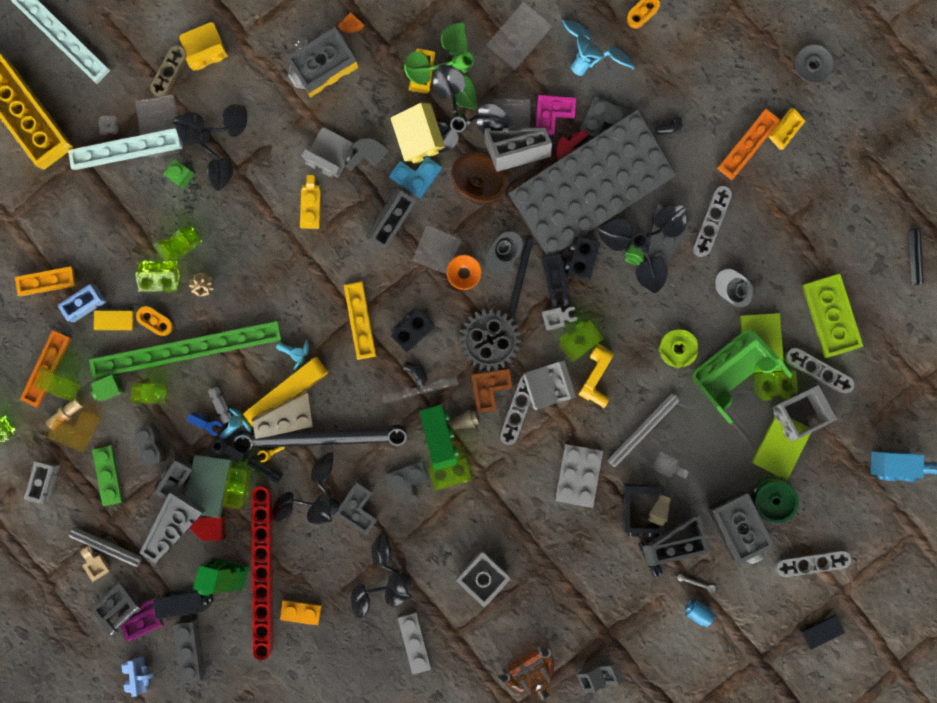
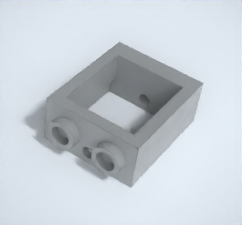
M819 385L773 407L775 418L780 421L783 426L784 435L791 442L837 420ZM808 397L821 422L798 433L784 407Z

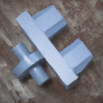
M144 656L122 664V672L129 674L130 680L125 681L124 691L131 693L132 697L147 692L149 679L154 677V672H148Z

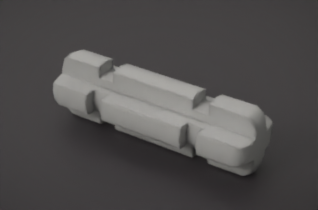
M219 387L209 389L208 393L210 398L213 397L214 407L217 413L221 415L219 417L223 424L229 422L232 416L230 412H227L229 409L223 396H220L221 391Z

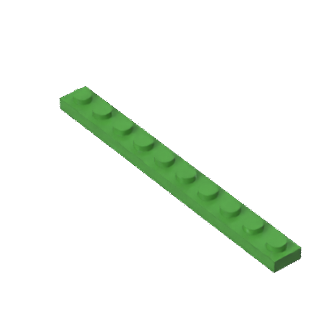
M276 321L90 359L89 362L92 378L95 379L281 341L282 336L279 322Z

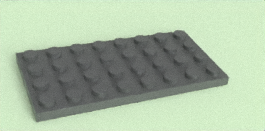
M635 110L510 191L508 195L545 255L558 253L570 245L573 240L576 241L578 236H584L675 177L676 174L638 110Z

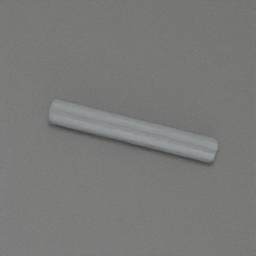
M74 527L69 533L70 538L135 567L141 563V556L79 528Z

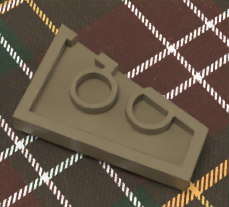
M307 390L301 392V395L293 399L290 398L284 401V404L271 408L252 418L255 439L313 427Z

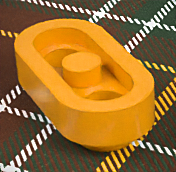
M640 0L627 15L628 25L634 29L641 28L657 13L660 1ZM651 4L653 8L649 9L646 5ZM633 17H638L639 21L635 22Z
M141 307L136 313L137 321L157 335L167 336L173 330L172 321L151 307ZM147 313L151 316L149 320L145 319ZM163 323L167 326L165 330L161 329Z

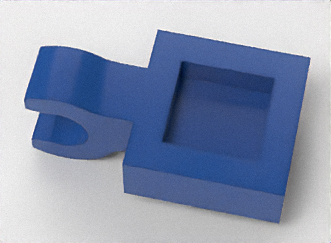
M199 412L189 414L186 421L207 430L211 435L218 436L219 433L214 431V426L223 427L222 422H210L206 420V415Z

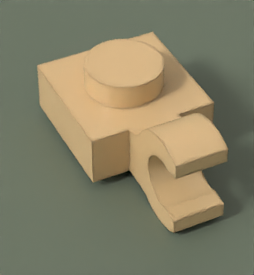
M87 546L80 551L87 561L82 566L92 582L111 571L101 554L97 557L95 556L92 547Z

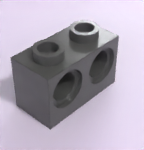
M174 454L156 482L154 493L165 499L172 490L178 493L192 470V463Z

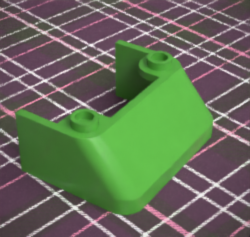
M746 330L697 368L692 378L728 423L731 424L733 421L724 410L733 401L729 393L732 389L758 369L763 373H771L780 367L788 377H791L792 374L776 353L753 330Z

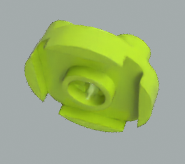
M678 329L668 332L661 339L658 348L663 361L669 366L676 368L690 365L698 355L697 340L693 334L686 330ZM675 344H677V345L682 344V345H683V347H682L683 352H682V353H680V352H677V353H676V352L674 351V350H675V347H674Z

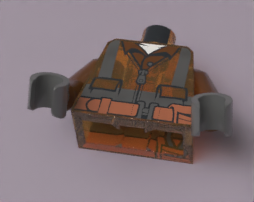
M546 643V649L542 650L538 647L532 653L507 667L508 672L503 668V675L499 676L496 674L500 683L506 684L519 693H526L528 696L536 692L540 700L547 698L550 692L546 685L552 682L551 676L554 674V659L549 644Z

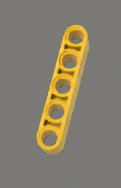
M318 357L313 358L243 414L253 427L252 418L271 408L284 404V401L290 398L293 399L301 395V392L309 389L329 371Z

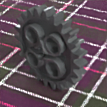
M483 309L481 316L475 312V319L470 316L468 317L471 322L470 324L464 322V326L467 329L460 330L461 333L465 334L464 337H459V340L464 341L460 348L466 349L462 355L468 354L467 362L473 359V366L479 363L480 370H482L484 365L487 366V371H490L491 366L498 370L499 364L505 368V361L511 363L510 356L516 358V354L513 351L520 350L519 347L515 346L516 343H521V340L516 339L520 332L514 331L518 325L512 326L511 323L514 319L512 318L507 321V314L501 317L500 310H498L496 315L493 314L492 309H490L489 314H486V311ZM491 322L498 323L499 331L491 332L489 324ZM474 331L482 333L483 337L480 341L472 339L471 335ZM502 331L505 332V335L493 341V345L487 343L475 349V345L487 340V335L493 337ZM500 339H505L508 342V347L504 350L500 349L497 345ZM489 348L491 356L483 358L480 354L481 349Z

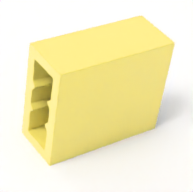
M419 103L391 117L404 161L419 163L424 160L423 157L437 155L439 153L438 150L445 148L431 104Z

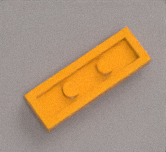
M65 267L15 277L18 296L77 286L74 267Z

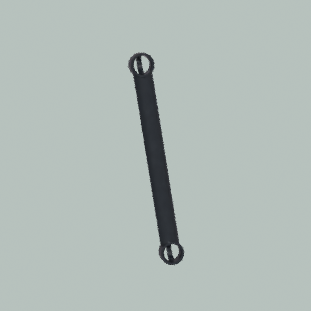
M396 424L389 429L293 432L255 439L254 434L248 431H240L236 434L233 444L236 450L240 452H248L251 448L388 442L392 445L400 446L407 439V431L404 426ZM401 433L404 434V437L397 440L393 439L391 435ZM249 440L251 444L242 446L238 441Z

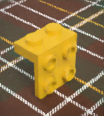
M212 22L179 36L187 57L185 59L193 71L201 70L207 65L220 62L228 57L216 26Z

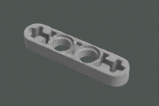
M720 186L714 191L692 248L693 253L698 257L708 255L716 239L732 196L731 190L726 186ZM724 191V195L727 198H723L720 204H714V201L717 203L720 199L718 193ZM712 208L720 210L719 218L711 216ZM707 225L712 226L714 230L711 236L704 233V227ZM704 239L710 240V242H705L704 248H706V251L700 253L697 245L700 246Z
M792 348L785 352L784 359L786 363L837 392L849 393L854 389L852 378L798 348ZM796 352V357L804 360L802 362L798 360L791 361L792 357L790 356V354H794ZM808 361H813L816 365L815 370L812 372L806 368ZM826 370L832 373V379L829 381L823 378V373ZM835 381H847L848 388L842 389L843 385Z
M523 376L519 380L500 433V439L506 445H512L516 442L531 401L527 393L519 392L520 387L522 389L525 387ZM517 396H526L527 403L524 406H519L516 403ZM512 413L520 415L519 423L513 424L510 422L509 418ZM507 423L512 427H518L517 431L512 430L511 435L514 436V439H510L508 442L505 441L506 438L503 436L510 429L506 428Z
M835 550L782 558L775 563L774 569L782 577L844 569L850 565L851 556L845 551ZM840 555L845 557V560L842 561V564L838 561L832 562L831 559H839ZM820 557L827 559L825 567L818 566L817 561ZM801 560L808 562L807 569H799L798 564ZM784 563L787 566H794V569L787 568L784 573V571L780 570V567H783Z

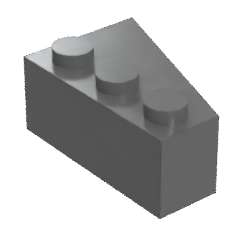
M691 515L644 545L643 550L647 566H656L708 554L709 549L701 516Z

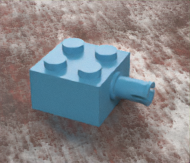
M871 451V474L877 475V479L916 482V478H924V473L937 474V469H930V467H937V462H924L923 454Z

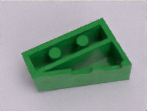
M212 557L199 565L193 589L198 590L199 594L205 596L243 590L249 567Z

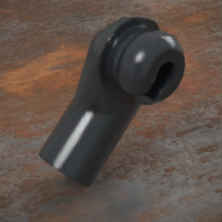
M676 117L672 119V124L656 126V134L666 135L681 130L683 127L682 119Z
M405 362L403 371L413 373L417 385H425L427 374L423 367Z

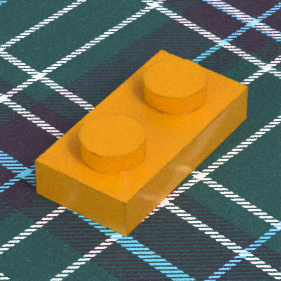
M284 599L280 620L319 625L322 605Z

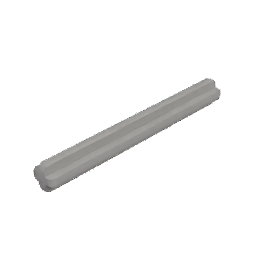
M671 394L607 461L613 467H616L679 402V398L675 394Z

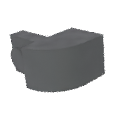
M365 138L358 140L351 146L356 153L352 151L345 159L348 162L345 167L352 171L362 158L375 167L387 154L388 150L374 139Z
M610 660L596 663L576 674L584 692H597L606 685H619L624 681L617 663H611Z

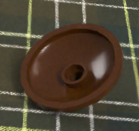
M477 152L466 153L457 158L453 164L451 178L454 186L463 196L472 201L481 203L495 201L502 196L507 187L505 171L497 172L491 157L486 154Z

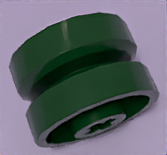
M776 475L766 476L760 479L753 488V504L759 515L766 521L783 523L791 519L797 512L799 506L798 495L790 482L785 478Z

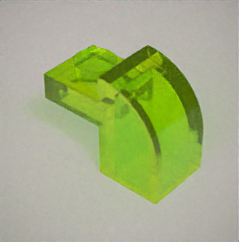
M192 226L178 229L171 238L157 242L154 248L165 262L169 260L176 262L193 251L202 240Z

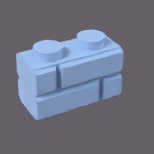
M89 284L57 306L67 321L76 322L95 310L97 306L106 303V299L97 286Z

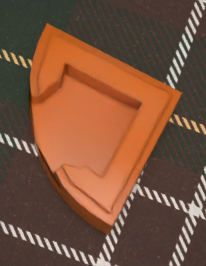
M351 12L338 25L339 29L349 33L358 32L365 27Z

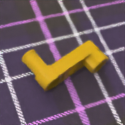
M598 343L589 357L597 363L578 395L586 400L590 399L604 408L610 398L597 391L595 386L615 353Z

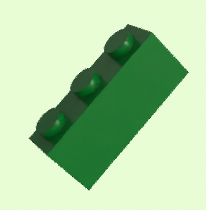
M442 405L420 410L419 413L434 469L437 470L456 465V458L459 457L457 446L452 445L451 440L455 438L452 428L448 429L447 422L450 421L447 410L443 411Z

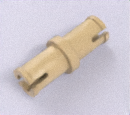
M75 397L64 407H59L58 412L45 420L47 426L54 430L65 420L71 419V415L84 407L83 402L78 397Z

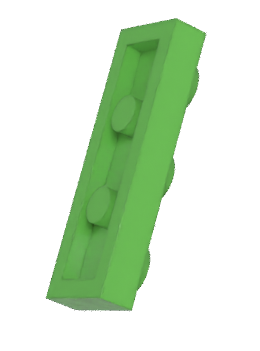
M113 446L93 449L92 453L102 506L124 502Z

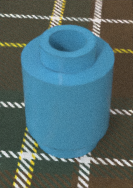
M697 599L690 600L685 606V615L701 626L708 627L714 620L715 614L712 613V610Z

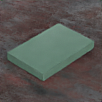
M194 456L185 498L206 510L201 516L221 518L233 461Z

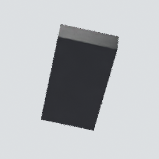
M834 614L801 630V633L808 648L812 650L845 634V631L837 615Z

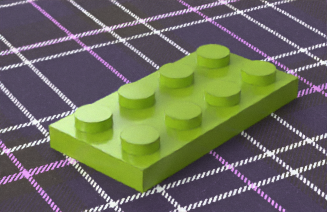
M841 274L802 285L824 358L864 347Z

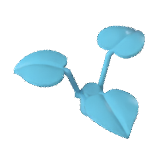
M562 20L565 28L577 37L579 52L576 55V60L570 67L575 74L583 76L589 67L592 68L595 63L607 55L611 56L619 64L628 66L633 70L635 69L631 59L621 49L609 46L608 50L603 53L598 46L590 41L591 35L583 25L572 20Z

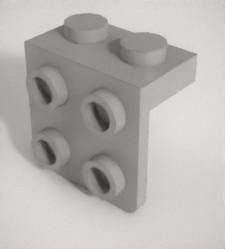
M322 128L310 150L305 149L302 157L306 165L314 169L315 167L322 169V173L329 177L335 176L339 178L347 163L345 159L354 150L351 147L354 143L326 128Z
M565 360L526 372L523 375L532 406L535 410L576 398Z

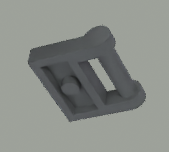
M118 583L91 610L106 631L114 636L118 629L135 612L138 613L142 609V606L134 599L123 583ZM128 604L130 607L112 624L110 620Z

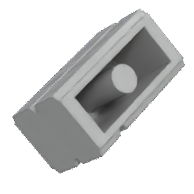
M44 460L35 461L24 499L39 504L49 503L60 465Z

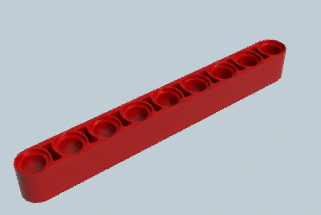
M266 485L259 486L252 492L253 656L260 661L266 660L273 651L272 490ZM260 489L266 492L264 500L258 497ZM259 509L266 511L265 519L258 516ZM260 528L266 531V538H261L258 535ZM259 548H264L267 551L266 557H261L258 554ZM260 567L266 569V576L263 577L259 574L258 569ZM259 587H264L267 590L266 596L259 594ZM259 607H265L267 615H261L258 610ZM259 626H264L267 629V634H261ZM259 646H265L268 651L267 654H262L259 651Z

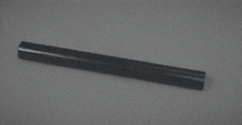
M530 239L525 240L508 310L510 314L516 313L533 240Z

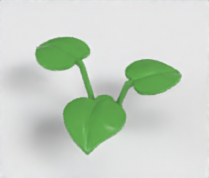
M456 23L447 27L442 32L441 43L443 48L450 51V55L454 57L452 61L442 64L452 65L453 68L464 74L468 71L467 68L474 64L473 55L467 51L464 23ZM416 51L410 53L406 58L404 70L412 82L421 85L430 81L429 70L437 69L442 64L428 67L427 57L422 52ZM464 76L465 87L461 93L455 94L456 104L464 108L477 109L474 85L469 77Z

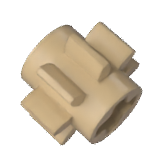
M206 273L194 274V279H190L189 287H192L191 292L197 296L209 295V290L214 289V282H212V277H209Z

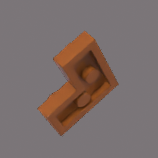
M506 369L471 375L477 412L497 410L494 391L512 388L510 370Z

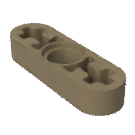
M178 45L171 47L150 85L151 92L156 97L164 98L169 94L186 63L185 58L187 56L183 47ZM180 52L182 57L176 58L174 54ZM167 67L174 69L172 76L167 77L164 75ZM163 77L166 81H169V82H168V83H166L165 81L163 82L160 78ZM157 85H158V86H161V85H162V87L164 88V90H163V91L159 90V92H158V90L156 89Z

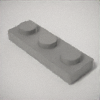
M417 612L399 616L398 621L412 675L431 670Z

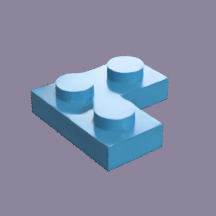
M426 157L415 172L400 161L389 177L421 199L442 170V167Z

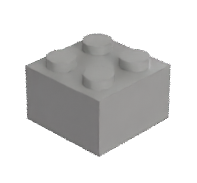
M483 549L456 577V581L484 608L511 579L510 574Z

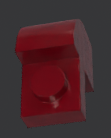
M584 129L580 132L575 131L568 138L570 141L564 136L559 140L555 154L557 161L574 151L577 146L587 139L588 134Z

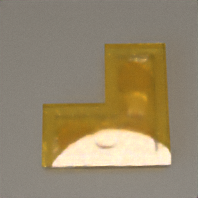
M82 410L75 426L55 419L47 438L84 453L101 417Z

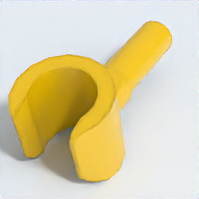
M276 447L271 450L265 449L258 452L257 455L265 453L266 459L261 461L265 462L271 458V455L285 449V447Z

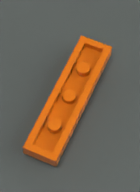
M765 109L717 169L730 180H733L781 120Z
M55 330L51 331L19 400L40 408L72 340L71 337Z

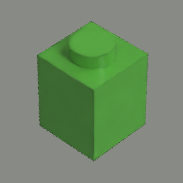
M175 159L163 173L164 176L182 189H185L195 175Z
M110 375L91 383V393L97 401H106L125 393L118 375Z

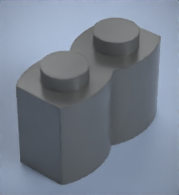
M154 424L136 428L134 430V437L140 447V457L144 465L149 466L165 461L166 452L160 443L158 428Z

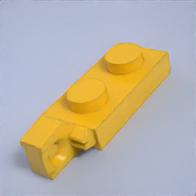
M307 175L306 185H302L300 228L320 229V186L316 185L315 175Z

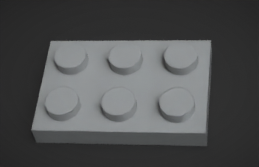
M565 444L555 501L593 508L603 451Z

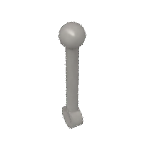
M683 574L677 576L678 581H686L706 588L711 593L715 591V586L712 584L706 585L684 577Z

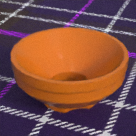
M459 255L448 264L447 278L451 285L457 289H471L477 285L481 278L480 264L469 255ZM460 269H468L470 276L467 279H461L458 275Z

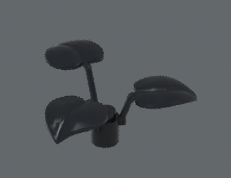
M444 64L437 68L433 82L435 92L443 99L452 96L454 110L449 127L445 122H437L445 148L438 150L439 153L452 149L458 142L459 135L457 132H462L466 128V124L469 125L475 119H478L477 128L483 134H485V128H491V131H502L503 128L511 125L507 113L493 103L481 105L479 107V115L467 119L465 114L457 111L455 94L461 93L465 87L463 74L459 70Z
M231 104L224 109L222 123L225 127L203 129L204 120L197 113L182 114L171 120L182 143L185 145L198 143L199 147L204 148L215 157L216 160L208 163L207 176L211 186L216 191H220L232 177L233 167L228 159H220L204 143L209 140V132L227 130L228 134L232 137L240 135L247 125L248 118L244 105Z
M673 205L660 210L654 218L655 225L660 229L646 235L636 233L633 237H630L633 229L630 223L624 219H615L598 227L601 239L612 250H626L629 241H632L634 247L642 250L648 262H642L638 265L636 278L643 287L652 293H657L664 286L668 277V268L662 259L651 260L646 251V248L650 245V237L662 231L665 236L670 238L681 235L687 224V209L685 206Z
M329 452L318 459L311 471L312 481L317 482V485L324 493L319 495L314 503L293 499L292 492H285L275 503L273 509L274 521L281 523L287 520L292 513L293 504L298 503L311 506L307 513L308 522L317 525L332 522L331 515H334L339 510L340 502L331 497V493L324 488L322 482H325L331 474L334 459L333 452Z
M385 531L379 534L372 546V559L375 565H382L383 568L393 572V574L389 576L387 586L368 590L365 589L363 584L355 587L351 596V607L353 614L357 618H363L369 611V593L386 590V603L392 607L399 606L411 598L407 591L412 585L411 575L399 573V570L386 565L390 560L391 549Z

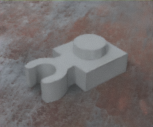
M561 307L541 312L546 331L564 327L565 320L569 322L576 321L577 317L570 318L568 315L569 311H573L575 308L569 307L565 312H562Z

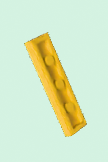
M363 281L344 284L357 360L376 357Z

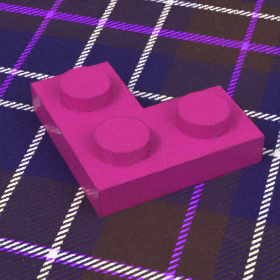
M538 95L536 128H546L548 135L554 136L556 117L575 118L576 98Z

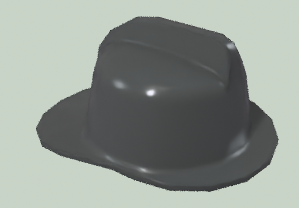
M507 231L493 239L485 261L490 272L502 274L511 267L523 247L522 238L519 234Z
M725 269L717 275L715 287L718 294L734 306L745 307L752 299L757 297L755 294V284L737 271Z

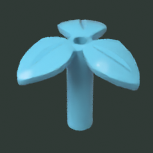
M305 341L303 349L292 348L281 342L277 344L276 349L289 354L297 362L293 368L295 371L305 362L304 357L309 353V341Z
M229 408V411L234 415L230 418L228 427L220 434L221 439L226 440L237 428L243 425L252 433V426L246 418H243V413L237 409Z

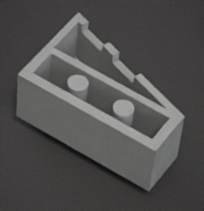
M485 128V145L497 172L551 157L552 142L546 128H521V131H509V128H503V131H491V128Z

